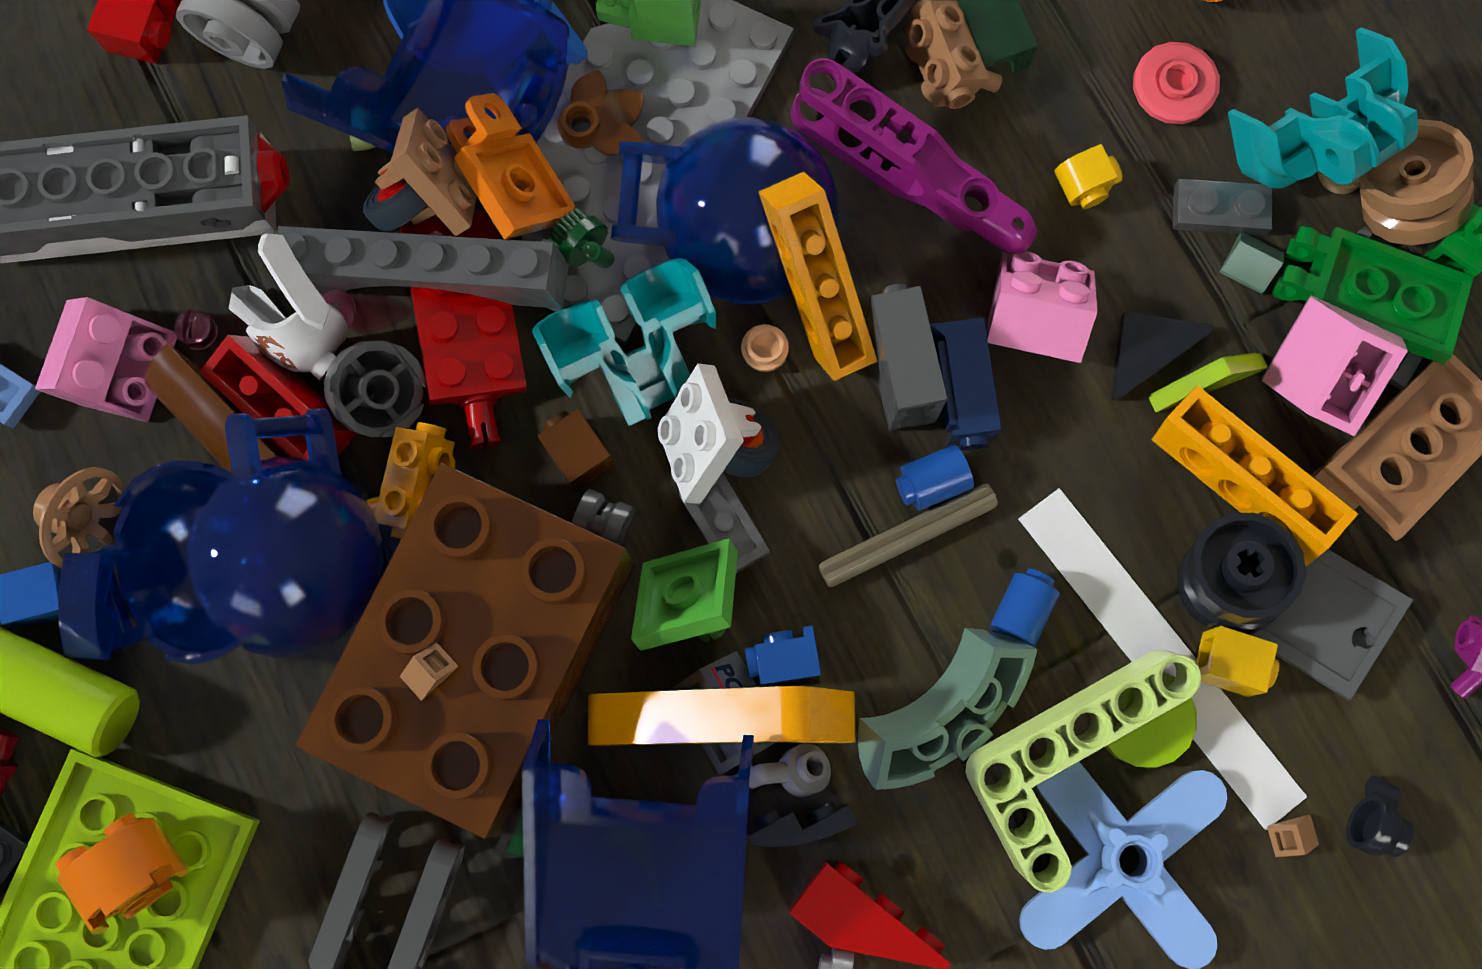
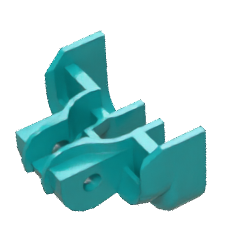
M1362 27L1356 30L1360 68L1345 77L1348 96L1337 102L1314 92L1309 96L1312 117L1289 108L1285 111V117L1268 127L1263 122L1235 109L1229 111L1228 117L1236 159L1241 173L1268 188H1284L1295 183L1297 180L1312 176L1317 171H1320L1335 183L1347 185L1412 144L1418 136L1417 110L1404 105L1408 92L1407 65L1393 39Z
M672 259L656 264L635 274L620 287L632 317L641 326L645 345L626 354L614 340L615 334L600 302L595 299L584 300L564 307L550 314L533 327L532 333L558 386L570 398L573 393L571 384L579 377L600 367L613 397L629 426L645 418L647 420L651 419L650 409L671 399L675 401L680 388L690 377V373L675 342L673 332L696 323H707L710 327L716 329V311L699 270L686 259Z

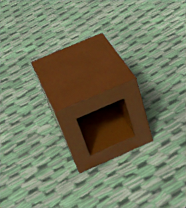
M578 409L571 414L564 411L555 415L544 424L543 428L545 431L537 435L575 492L615 466L610 454Z

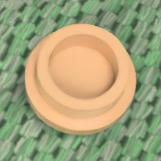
M763 324L755 326L745 334L742 340L741 352L743 359L751 368L757 371L769 372L779 368L785 362L788 355L789 346L785 334L772 325Z

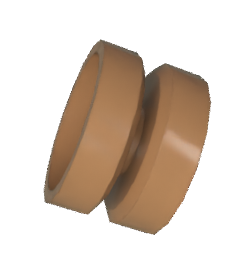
M1418 119V136L1415 141L1359 178L1363 220L1371 231L1390 243L1411 246L1432 243L1454 233L1468 219L1474 204V159L1469 140L1459 129L1442 121Z

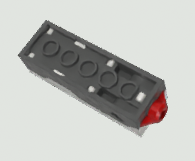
M248 115L0 142V263L277 233L275 201L289 187L290 176L287 161L283 154L269 144Z

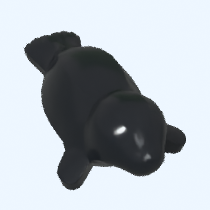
M847 0L839 10L818 17L814 21L813 30L817 34L830 38L828 59L837 62L863 80L872 71L876 57L887 51L888 46L903 29L910 15L914 0Z

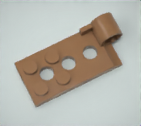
M1454 354L1444 364L1431 360L1355 437L1339 448L1310 476L1353 510L1360 505L1395 541L1401 539L1482 455V381ZM1441 404L1450 407L1455 412L1457 417L1456 425L1448 423L1440 413ZM1411 434H1417L1425 440L1428 446L1427 455L1421 454L1413 448L1410 440ZM1382 463L1388 464L1395 469L1399 479L1398 485H1392L1382 477L1380 471Z

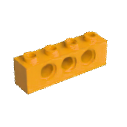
M801 172L759 191L758 193L816 361L834 381L877 362L825 190L805 172Z
M1198 385L1171 412L1151 439L1240 513H1256L1268 517L1287 529L1294 536L1303 551L1306 567L1324 553L1358 515L1357 512Z

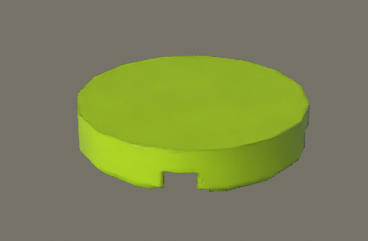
M1163 672V685L1165 687L1169 686L1175 677ZM1131 688L1125 689L1118 698L1120 711L1129 708L1133 702L1134 695ZM1192 697L1110 743L1105 748L1116 759L1135 767L1157 768L1176 761L1190 747L1197 730V709Z

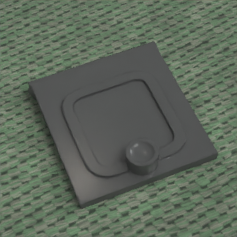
M1327 549L1307 567L1305 566L1306 577L1301 594L1267 628L1255 632L1251 636L1278 644L1277 657L1349 701L1354 696L1413 599Z

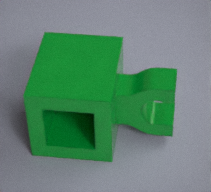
M1473 204L1468 219L1454 233L1433 242L1422 258L1474 277L1482 272V207Z

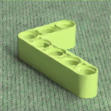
M1158 649L1149 652L980 747L970 755L966 763L968 781L1014 867L1035 889L1048 893L1060 890L1067 884L1071 876L1072 866L1032 788L1190 699L1197 692L1201 683L1199 667L1192 659L1168 650ZM1173 663L1176 668V677L1169 686L1165 687L1162 681V673L1169 664ZM1131 688L1134 695L1133 702L1129 708L1120 711L1118 698L1125 689ZM1088 712L1090 716L1088 730L1082 735L1075 736L1073 730L1075 720L1081 714ZM1039 738H1046L1047 750L1040 759L1030 760L1029 748L1032 743ZM1002 763L1004 771L1001 779L995 784L985 785L984 775L987 768L992 764ZM1026 808L1027 818L1024 824L1018 828L1009 829L1008 822L1011 814L1017 809ZM1050 853L1048 867L1041 872L1033 873L1032 867L1035 859L1041 854Z

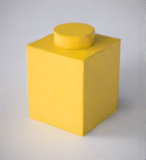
M1223 626L1205 631L1202 634L1195 662L1200 670L1201 682L1246 697L1267 693L1268 688H1271L1275 683L1279 672V661L1275 659L1278 644Z

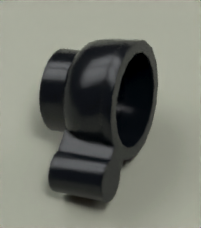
M1371 776L1365 784V798L1355 806L1349 816L1346 826V837L1352 847L1367 854H1386L1395 858L1402 855L1410 846L1413 838V826L1410 821L1402 817L1401 812L1396 808L1401 794L1400 788L1377 776Z

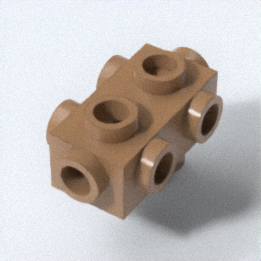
M921 0L911 8L913 18L904 27L909 41L905 49L908 57L919 65L925 80L921 85L923 95L930 102L934 103L935 107L949 106L951 109H958L971 103L975 99V93L980 88L993 93L997 92L1002 83V76L985 69L957 0Z

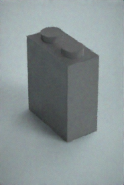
M893 284L878 290V294L872 295L865 322L877 358L874 368L889 432L935 423L947 401V395L921 286L907 288L905 284Z

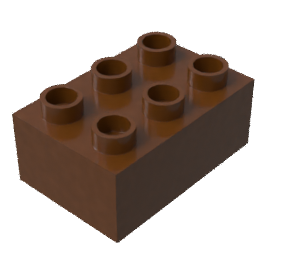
M440 463L295 747L484 839L506 834L635 567L628 551L620 545ZM437 642L458 667L421 701L400 678V675L413 656Z

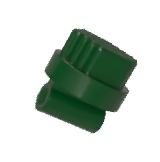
M574 207L573 211L564 214V218L560 217L559 221L555 223L556 226L553 228L554 231L551 232L549 241L555 244L571 267L581 266L587 261L604 269L613 265V253L602 246L608 235V227L596 216H588L579 208Z

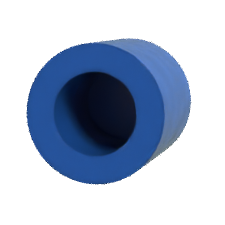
M956 444L902 465L900 467L902 476L895 479L899 494L905 505L913 503L918 511L974 488L969 465Z
M1027 569L1026 574L1014 573L993 617L990 628L996 633L1019 639L1036 647L1060 596V593L1053 588L1055 580L1034 569Z

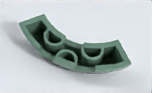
M964 628L960 645L951 664L936 684L924 695L895 712L877 717L859 718L857 737L859 758L863 772L871 785L876 790L914 785L935 777L933 771L945 766L957 757L962 761L967 759L993 736L989 729L1002 715L1006 707L1009 705L1014 708L1027 684L1038 649L1019 639L1001 633Z

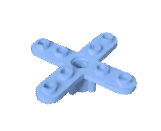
M1080 762L1036 785L1035 788L1086 854L1072 865L1071 876L1064 887L1052 893L1040 891L1022 908L1019 921L1020 929L1025 939L1032 945L1044 950L1056 949L1066 943L1121 897L1167 956L1177 965L1188 969H1200L1208 965L1216 954V934L1211 925L1163 867V862L1215 820L1225 809L1227 792L1221 779L1205 770L1190 771L1179 777L1127 821ZM1132 845L1139 854V864L1134 872L1126 875L1120 867L1119 858L1124 848Z

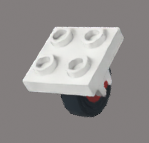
M696 365L686 383L680 388L679 394L670 409L660 420L657 428L659 440L664 446L671 466V474L677 483L683 503L701 504L723 471L743 478L758 476L770 467L775 460L780 446L778 432L771 421L759 409L744 401L727 398L715 365Z

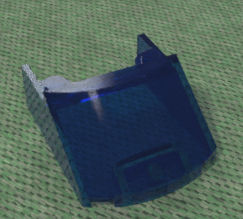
M421 0L385 76L361 66L348 67L340 72L331 90L328 91L285 73L281 84L286 105L293 112L393 153L403 117L415 109L419 108L429 120L437 121L446 133L445 127L452 119L469 117L465 104L472 96L495 93L507 104L521 126V129L515 136L530 133L537 143L556 110L565 84L568 70L566 57L567 41L570 38L569 26L565 20L534 0ZM484 108L491 118L496 119L495 114L491 110ZM463 131L468 139L472 136L469 132Z
M538 719L522 767L526 963L537 968L538 961H541L556 969H739L750 822L754 735L743 734L739 776H718L705 781L699 789L697 805L592 797L591 780L584 771L568 764L550 763V720Z

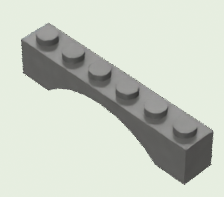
M278 226L277 235L284 236L298 263L318 292L341 293L363 287L405 286L466 293L517 306L561 309L563 307L569 264L552 242Z

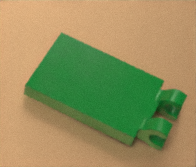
M1300 226L1296 238H1291L1285 257L1301 263L1313 261L1310 272L1308 273L1297 266L1288 265L1283 277H1278L1272 295L1285 301H1307L1310 295L1401 336L1410 353L1440 364H1444L1452 357L1474 276L1339 227H1335L1329 236H1325L1315 229Z

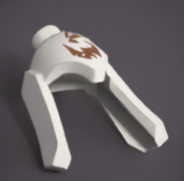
M264 234L261 236L258 244V253L296 312L286 319L261 289L251 285L232 288L229 310L249 325L246 332L254 345L263 354L290 371H310L320 381L326 377L329 365L336 358L334 352L346 340L348 325L344 316L333 306L326 303L298 263L284 236Z

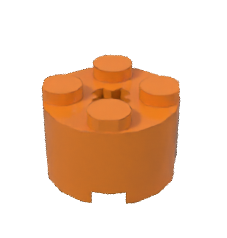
M133 813L127 814L105 828L106 838L89 849L85 845L77 847L62 856L55 863L60 872V875L57 877L59 884L92 935L107 931L109 925L105 920L120 912L121 915H125L126 919H129L153 904L173 888L168 879L171 876H178L180 878L187 875L188 868L155 818H141L137 820Z

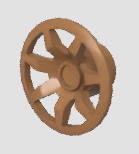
M96 467L82 469L70 475L62 483L49 485L37 497L33 508V516L39 526L40 545L47 559L57 567L66 570H81L98 563L104 556L108 547L99 549L93 555L86 557L89 550L86 537L91 535L101 543L109 546L113 538L106 529L98 524L100 518H112L120 513L124 514L127 509L128 493L125 484L115 473ZM95 477L102 478L93 490L87 492L83 481ZM113 485L119 502L98 504V502L108 496ZM51 532L57 534V535L53 538V540H52V538H51ZM72 543L73 560H64L59 556L58 552Z

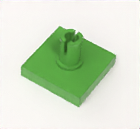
M730 538L643 563L631 640L641 651L698 636L701 641L708 642L710 636L713 640L718 639L723 635L726 628L731 627L738 550Z

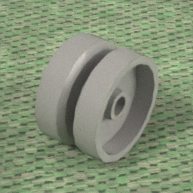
M182 0L176 11V19L185 30L214 51L245 65L266 69L273 67L283 45V40L279 34L290 32L298 16L300 4L298 0Z

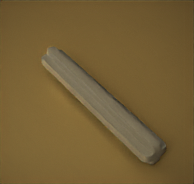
M989 484L975 487L821 562L819 565L820 574L828 587H834L994 509L998 504L996 495Z

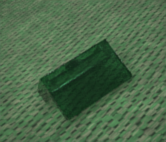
M957 0L984 66L989 67L1008 61L1013 73L1030 67L1038 45L1018 0Z

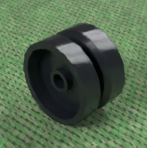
M1256 513L1228 514L1212 521L1183 556L1177 574L1179 597L1189 615L1206 629L1210 630L1223 626L1251 635L1267 628L1301 594L1306 577L1304 554L1294 536L1277 521Z

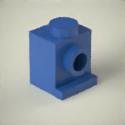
M813 625L802 627V637L793 638L792 630L773 632L763 635L764 643L756 644L755 647L745 648L749 677L759 676L761 687L819 678L821 672Z

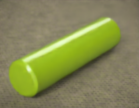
M0 626V713L93 757H103L113 752L124 741L137 718L140 699L136 689Z

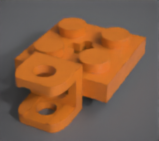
M489 93L472 96L465 104L469 117L452 119L446 125V134L457 152L453 157L504 240L554 227L560 217L564 218V214H568L569 211H573V208L576 207L531 134L515 136L521 129V126L507 104L497 94ZM484 108L491 110L495 114L496 119L491 118ZM463 131L469 132L472 136L468 139ZM515 185H520L523 191L518 189Z

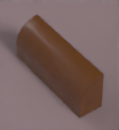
M167 343L157 353L146 371L145 384L147 388L274 522L286 527L321 494L298 472L282 453H279L269 443L259 429L225 395L199 373L201 369L194 362Z

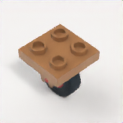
M419 108L403 117L391 161L378 171L380 177L376 179L375 183L377 185L368 195L363 205V213L376 228L383 232L395 230L409 221L416 225L436 214L449 230L457 236L471 227L477 195L453 157L457 152L448 143V137L444 129L437 121L429 120Z

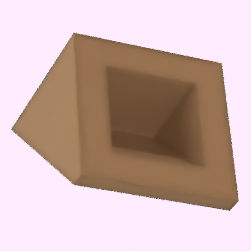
M435 642L413 656L400 675V678L422 701L456 670L458 665Z
M1311 814L1267 826L1275 857L1306 855L1319 845Z

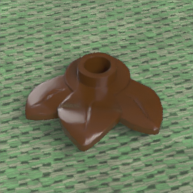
M600 70L585 74L574 83L571 88L570 104L561 112L558 118L560 137L567 145L573 148L585 149L593 146L607 156H620L635 151L643 144V139L632 126L641 115L644 105V94L629 89L607 90L606 81ZM581 122L590 125L589 129L584 132H576L574 130L575 125Z

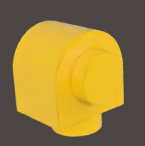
M1102 144L1067 159L1054 171L1070 205L1081 204L1083 209L1091 208L1109 197L1108 192L1111 187L1122 181V172L1117 160L1113 156H1107Z

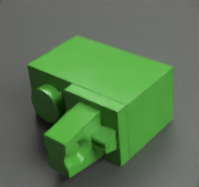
M597 0L596 13L598 20L630 28L633 40L696 46L701 0Z

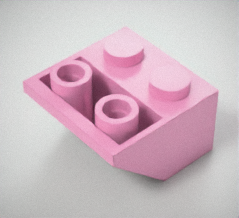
M1003 251L988 317V343L1081 363L1097 315L1095 272L1075 261L1056 263L1042 260L1038 255L1028 251L1022 254H1008Z
M1310 295L1265 372L1262 381L1308 415L1355 437L1408 349L1401 336Z
M88 297L67 300L35 389L81 406L148 422L157 397L145 384L146 371L151 361L167 343L174 348L178 333Z

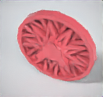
M1167 42L1153 47L1142 56L1133 75V91L1138 104L1151 117L1164 123L1186 124L1198 120L1212 108L1220 92V75L1214 61L1203 50L1189 43Z

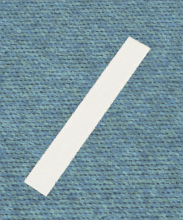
M1060 488L1018 519L1131 662L1158 649L1186 656L1196 662L1195 656ZM1173 663L1169 664L1163 672L1176 677L1175 665ZM1201 682L1197 692L1192 696L1197 709V730L1193 740L1262 827L1267 830V826L1275 824L1306 799L1307 796L1224 692L1218 687Z

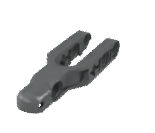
M369 812L362 820L308 960L310 969H343L365 909L361 908L372 875L374 871L380 870L383 860L379 859L393 819L382 818L376 813ZM441 836L437 839L428 857L387 969H423L465 852V845L458 842L456 844L452 843L451 840Z

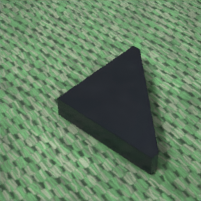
M1125 312L1121 316L1111 400L1119 401L1134 388L1206 338L1212 332V325Z

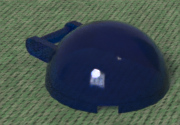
M732 117L705 126L679 146L629 141L619 144L618 157L623 159L618 222L617 225H612L611 239L624 243L664 246L670 260L686 259L699 270L706 289L713 298L738 304L764 303L792 293L758 193L759 191L801 172H805L825 190L836 229L838 227V194L830 168L818 149L805 137L780 122L759 117ZM642 162L666 164L660 178L656 196L658 228L636 226Z
M308 409L305 415L251 418L247 413L230 414L225 423V433L233 475L220 482L205 506L197 507L188 541L189 573L197 599L210 621L217 629L226 627L237 638L245 642L246 644L243 645V649L272 658L299 657L335 643L359 622L382 578L384 566L383 539L377 519L367 500L350 481L341 476L332 418L326 409ZM305 435L309 460L289 457H272L260 460L257 439Z
M173 460L152 466L135 477L113 504L115 507H122L113 530L117 542L82 558L85 571H92L113 634V637L108 639L112 652L124 650L150 640L152 646L168 654L164 660L198 664L218 659L250 642L275 615L285 596L290 575V549L285 528L275 507L259 489L235 472L214 464L197 461ZM115 563H116V565H117V572H118V576H119V581H120L121 590H120V587H119V584H118V581H117V578H116V575H115V572H114V569H113V566H112V564H115ZM124 599H125V601H126V603H127V605H128V607H129V609H130V612H131L133 618L135 619V621H136L137 624L139 625V626L136 627V628H133V627H132V624H131V621H130V618H129V615H128V612H127V609H126V606H125V603H124Z

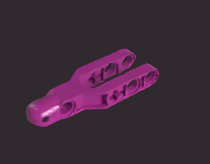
M819 58L806 66L800 81V92L796 95L791 108V120L800 132L894 196L927 207L956 228L963 231H973L1008 254H1022L1030 248L1037 236V230L1028 210L1001 193L989 178L961 160L935 129L833 60ZM817 73H825L834 80L835 90L827 94L820 89L811 88L809 78ZM857 100L869 102L875 110V118L868 122L852 111L850 104ZM806 102L824 115V117L818 121H809L802 116L800 105ZM885 117H889L890 120L884 129L880 128L879 126ZM843 128L863 143L857 147H847L839 140L838 131ZM903 129L911 134L908 140L909 143L906 142L904 144L896 139V134H900ZM869 147L874 149L868 159L862 156ZM882 158H887L893 162L895 167H891L888 172L880 167L883 162ZM964 197L976 198L982 206V212L970 210L966 206ZM1013 219H1021L1024 223V229L1021 230Z

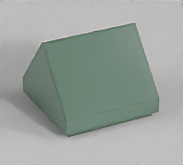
M1241 231L1220 273L1262 294L1284 263V253Z

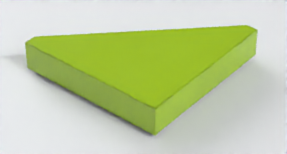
M1261 353L1221 357L1152 393L1149 399L1155 412H1160L1180 404L1197 385L1208 393L1259 373L1268 367Z

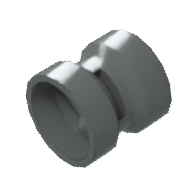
M588 489L576 509L572 524L617 545H621L630 527L635 507L624 502L611 503L606 501L604 494Z

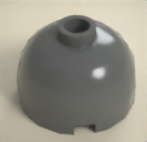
M361 341L341 351L329 365L324 380L325 401L333 417L352 432L367 437H393L396 427L410 428L420 416L424 403H421L423 398V387L426 388L425 374L418 360L402 346L385 341Z

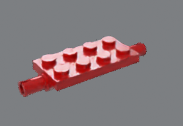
M486 210L474 211L471 227L457 236L449 230L436 214L416 225L409 221L400 226L401 233L500 239L499 231ZM410 287L430 405L453 403L458 404L461 409L465 410L471 449H483L484 439L482 430L485 431L488 449L499 446L501 439L498 433L494 405L497 404L498 398L508 394L526 392L527 388L512 304L466 293Z

